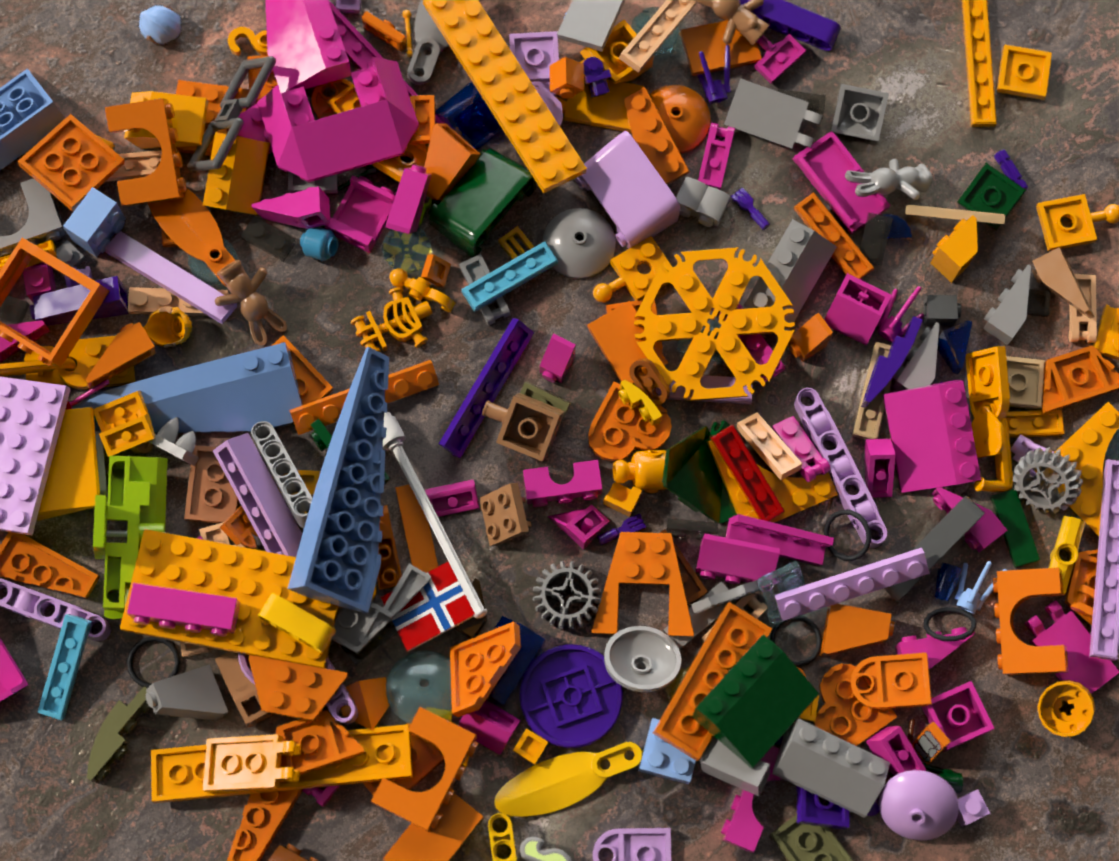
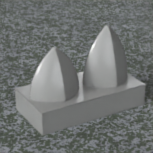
M177 417L168 421L159 430L157 435L155 434L154 439L147 441L195 466L199 459L198 456L192 454L196 443L194 431L184 434L174 444L179 430Z

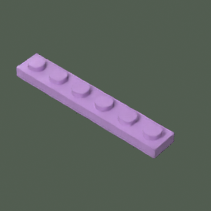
M918 548L774 596L782 621L930 573L922 548Z

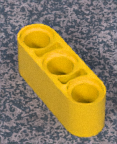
M271 593L258 614L267 623L320 653L324 652L337 631L329 624L274 593Z
M503 813L494 814L488 822L493 861H517L511 820ZM496 819H504L508 823V827L503 833H497L493 830V823ZM500 845H507L511 848L509 858H498L496 850Z

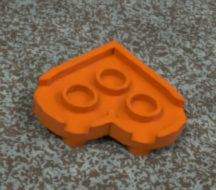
M615 381L595 415L588 432L590 449L601 459L610 462L624 460L630 456L634 449L641 451L657 450L669 439L672 428L667 410L661 405L656 407L662 415V420L654 426L651 425L649 420L644 421L639 411L640 405L632 410L629 404L624 405L618 394L620 384Z
M838 664L826 672L819 684L820 696L824 705L817 712L813 725L857 746L897 718V715L892 709H871L861 704L851 688V677L856 666ZM867 677L859 679L857 687L863 691L868 690L871 687L872 681Z

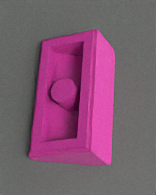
M474 480L425 490L438 517L480 508Z

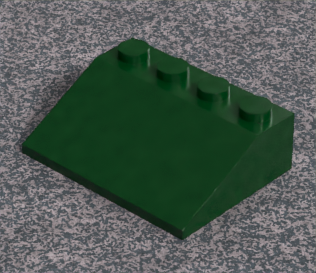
M763 634L698 704L692 718L753 769L819 693L784 651Z

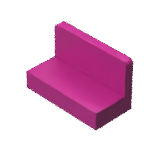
M485 700L479 710L462 716L458 726L476 734L477 742L500 755L521 720Z

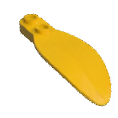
M625 742L599 753L575 752L553 757L526 769L508 781L496 794L494 805L500 813L515 817L542 815L564 809L594 793L607 778L638 766L642 759V750L633 742ZM629 750L634 752L632 760H626L625 753ZM603 760L610 762L609 769L604 770L601 768Z

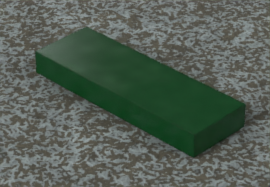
M1012 489L992 495L990 499L996 516L1007 529L1003 536L1014 568L1039 561L1040 557L1016 490Z

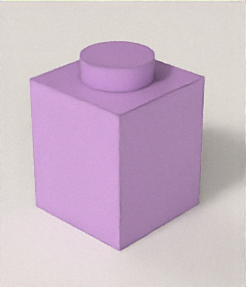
M978 789L958 798L959 809L957 819L961 826L968 825L990 814Z

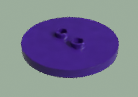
M575 644L557 646L538 656L528 667L520 689L521 709L530 728L538 736L548 741V743L563 748L585 747L603 738L615 725L623 702L622 686L607 672L604 656L594 649Z

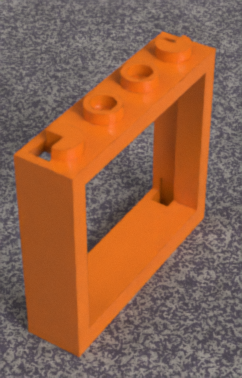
M22 237L0 271V307L32 257L37 258L87 288L90 292L52 352L1 321L0 336L9 342H12L13 339L20 342L17 347L30 355L33 351L40 354L37 359L46 365L51 366L54 363L62 367L108 295L109 290Z

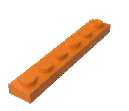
M428 360L389 374L388 389L385 390V402L388 404L438 386L439 382L432 361ZM349 389L289 410L298 435L312 431L313 429L310 424L317 419L324 426L337 422Z

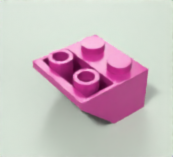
M847 273L824 321L831 329L867 345L892 295Z

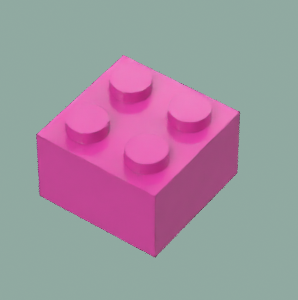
M972 681L931 698L932 706H921L929 724L935 722L950 740L943 753L985 735L994 729Z

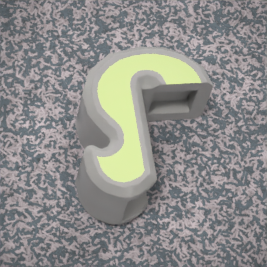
M526 838L520 846L521 856L527 861H571L570 856L563 850L553 848L543 851L541 847L544 845V841L541 838Z

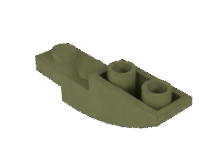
M145 686L128 706L119 700L103 722L89 758L87 778L90 781L96 783L98 780L102 781L111 771L110 765L116 759L120 760L127 753V745L130 742L123 737V734L125 732L127 734L130 733L137 725L138 721L136 719L139 715L151 709L146 701V690L148 688Z

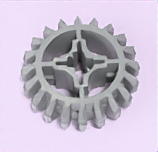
M1041 447L1037 448L1035 452L1031 450L1020 458L1019 464L1014 469L1013 481L1016 482L1014 490L1021 491L1019 499L1026 498V506L1030 504L1035 505V511L1039 510V508H1043L1045 514L1050 509L1055 514L1060 509L1065 511L1069 505L1075 503L1076 497L1081 493L1080 487L1083 484V480L1079 478L1081 470L1075 469L1077 462L1070 463L1068 461L1069 455L1061 456L1060 449L1055 453H1052L1050 447L1046 448L1045 451ZM1036 467V475L1031 477L1030 469ZM1061 484H1065V491L1059 493V486Z
M561 561V569L558 570L555 564H551L552 573L550 574L544 569L542 574L546 579L541 577L536 579V582L542 587H533V592L540 594L533 597V602H541V604L535 607L536 612L545 610L541 619L546 620L549 616L552 617L549 622L550 626H553L556 620L560 621L559 629L561 630L564 627V622H568V627L572 630L574 628L573 621H577L579 627L583 626L582 617L587 621H591L592 617L588 611L597 613L598 609L592 604H600L601 602L600 598L593 596L601 593L600 588H592L598 584V579L589 581L593 572L589 570L583 574V564L579 566L578 570H575L574 561L570 562V568H565V562ZM566 576L565 583L561 587L548 588L553 580ZM574 578H577L584 584L588 595L582 594V592L574 588ZM570 584V595L574 594V597H569L566 607H564L563 596L560 597V594H564L565 590H567V585ZM546 596H551L552 599L560 602V613H557L549 606ZM586 603L577 613L567 615L568 609L572 604Z

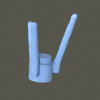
M991 561L986 563L973 590L967 588L965 592L964 586L968 563L963 564L958 591L954 599L958 600L956 604L958 608L964 609L971 614H975L976 610H981L983 603L994 591L992 583L982 596L978 593L992 565Z

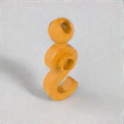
M237 27L230 32L228 45L231 52L236 56L241 55L240 48L236 42L242 37L249 39L252 47L260 55H268L267 30L255 35L247 27Z
M401 268L394 269L390 273L389 278L393 286L407 287L410 290L408 294L418 301L422 299L435 301L442 305L441 309L446 312H451L454 308L455 301L444 293L430 288L431 283L421 277L410 279L407 272Z

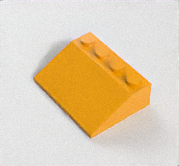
M92 407L68 409L64 412L37 521L95 508V495H100Z

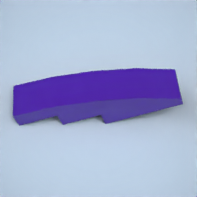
M913 316L908 324L904 338L896 336L893 340L888 357L881 355L878 357L861 407L867 408L884 390L900 368L915 341L923 319Z

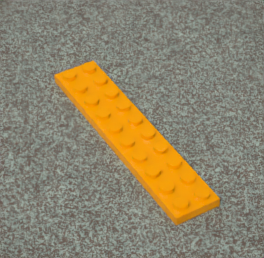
M423 0L424 7L543 194L585 174L587 171L585 164L479 0Z
M409 724L376 727L373 731L370 728L347 730L365 749V754L300 775L298 782H280L279 789L203 791L207 744L151 750L152 802L164 803L382 781L383 778L387 780L413 778L411 739L408 731Z

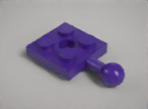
M797 786V823L837 829L849 828V810L828 801L827 806H823L818 800V795ZM878 798L875 800L867 816H875L880 812Z

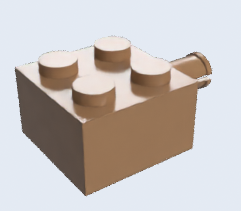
M521 393L513 396L508 409L487 401L482 411L483 416L502 423L496 443L540 461H544L548 457L565 413L561 409Z

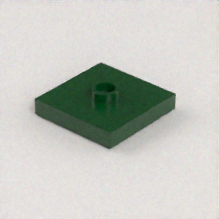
M985 163L959 198L957 204L967 211L1004 214L1006 219L1026 190L988 163ZM985 222L987 225H989L996 231L1001 225L997 223Z

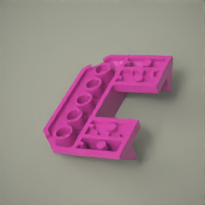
M372 57L374 66L351 72V78L361 107L318 120H314L304 86L281 93L277 85L257 103L278 168L285 172L289 171L296 174L304 181L312 182L403 155L408 147V142L412 135L416 133L419 124L398 62Z

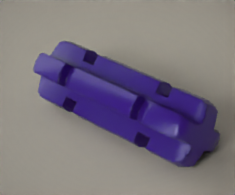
M1004 149L997 152L994 158L999 165L1001 164L1000 168L1005 176L1027 190L1028 185L1024 179H1021L1022 176L1013 161L1009 160L1008 153Z

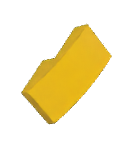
M626 380L621 381L618 394L624 405L629 404L631 410L640 405L639 411L645 422L649 420L652 426L660 423L662 415L652 400L632 383Z

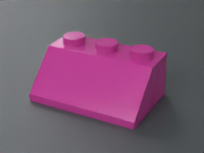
M704 533L695 572L701 573L700 576L706 579H715L716 576L726 578L725 582L731 584H740L741 581L750 583L759 580L762 586L761 589H765L766 586L770 587L773 582L780 548Z

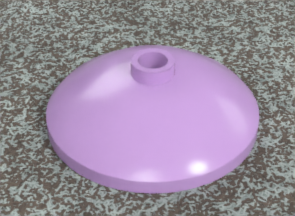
M913 770L897 774L884 785L880 794L879 810L884 822L895 833L908 839L931 840L940 837L952 828L958 816V798L953 788L940 776L927 771Z

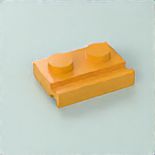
M1106 304L1103 308L1096 342L1093 346L1103 356L1119 360V308L1115 309Z

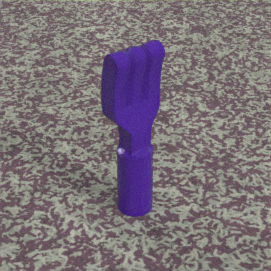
M743 188L731 195V199L742 210L748 211L762 230L769 227L770 223L759 210H756L753 206V198Z
M641 515L632 516L624 520L621 527L614 528L597 536L599 544L603 545L618 538L620 532H638L645 529L646 525L643 519H641Z

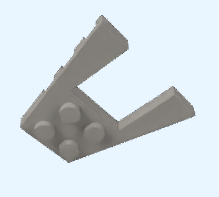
M409 564L384 608L372 601L368 613L339 606L334 625L337 631L331 640L358 654L431 580V576Z

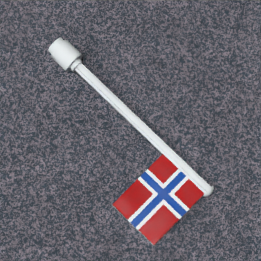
M387 412L384 413L386 438L383 439V449H389L394 452L448 559V562L427 572L431 576V580L392 619L406 650L409 652L473 617H484L488 610L484 609L402 447L406 437L396 417ZM392 592L381 597L384 605L388 601Z

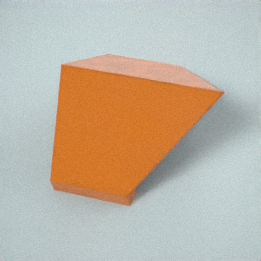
M386 677L361 680L346 686L358 709V717L354 722L370 728L372 731L393 702ZM349 705L341 707L344 717L347 718L351 714V707Z

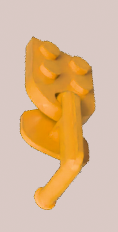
M115 336L79 339L62 367L54 363L48 366L37 359L40 354L33 351L30 355L26 352L24 362L0 364V377L26 374V380L58 385L67 384L75 389H89L86 378ZM42 346L50 352L54 349L52 346ZM134 366L109 379V384L104 387L122 386L136 382Z
M996 346L965 354L969 403L974 416L971 426L977 458L995 455L997 480L988 481L981 477V480L975 481L974 488L978 492H1003L1013 487L1009 427L1005 418L1010 405L1005 346Z

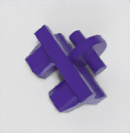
M596 57L587 58L583 62L584 86L588 85L591 98L609 92L606 79L611 77L610 70L603 72V63L600 59Z

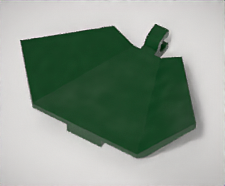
M721 421V424L714 422L711 432L707 426H704L667 449L662 480L663 486L678 496L680 502L695 512H701L716 524L729 521V518L737 515L707 445V441L711 440L712 436L730 426L726 421Z

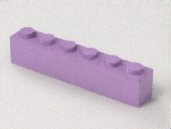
M249 433L226 440L215 448L213 453L266 552L296 557L302 532Z

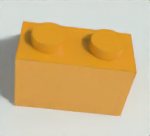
M625 19L613 27L603 51L586 47L593 57L601 60L604 71L610 70V78L615 84L634 80L653 66L654 55L639 73L619 59L621 53L637 35Z

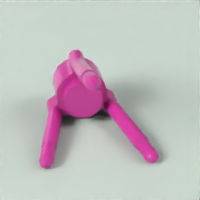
M920 286L911 294L896 317L890 316L887 319L898 293L897 289L893 290L883 316L877 324L879 327L877 332L884 339L893 342L896 336L902 337L906 333L908 324L901 328L903 324L900 319L921 291ZM920 313L917 318L922 319L924 314Z

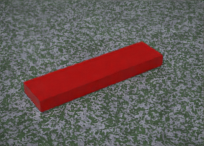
M730 425L712 436V442L760 520L769 522L785 512L734 425Z

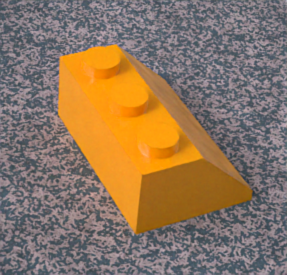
M215 132L210 160H214L227 134ZM237 136L221 168L208 171L203 205L258 215L252 208V204L258 203L261 200L270 143Z

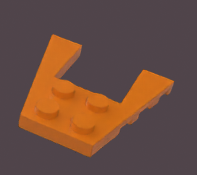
M620 532L592 633L616 634L618 632L620 583L670 585L668 636L694 637L672 534Z

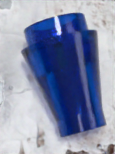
M941 563V567L937 568L935 598L949 602L950 596L962 576L960 574L962 568Z

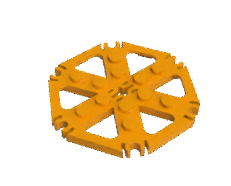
M738 247L681 252L686 260L685 262H682L679 255H674L678 261L677 265L670 267L665 261L664 267L668 271L667 274L661 269V266L659 267L634 317L635 319L639 317L645 318L644 321H634L635 326L641 325L644 327V332L635 334V338L639 340L647 339L642 342L636 341L647 359L654 363L669 387L673 381L676 382L672 386V393L675 394L679 387L686 389L683 396L684 399L689 398L691 390L694 393L690 401L749 397L743 389L746 386L749 393L753 395L755 392L751 387L752 383L758 381L762 387H765V381L761 375H764L768 382H770L795 330H784L785 328L795 327V322L788 323L785 321V316L794 314V309L783 310L784 307H793V304L761 258L756 267L753 265L757 261V255L754 254L750 261L743 260L744 249L740 250L738 258H735ZM723 259L728 263V269L712 299L695 274L693 266L698 261ZM755 276L761 277L774 295L775 303L770 307L737 309L751 278ZM665 283H670L674 286L691 313L655 315L651 311V306L661 286ZM720 312L718 322L721 327L715 328L710 336H708L710 332L708 321H713ZM775 333L778 337V342L768 362L760 365L755 362L738 335ZM692 339L678 369L675 371L667 370L654 351V344L657 341ZM717 350L736 380L731 387L707 389L701 385L700 381Z

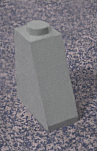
M210 665L154 682L146 690V701L149 707L153 708L154 713L158 715L217 721L228 713Z

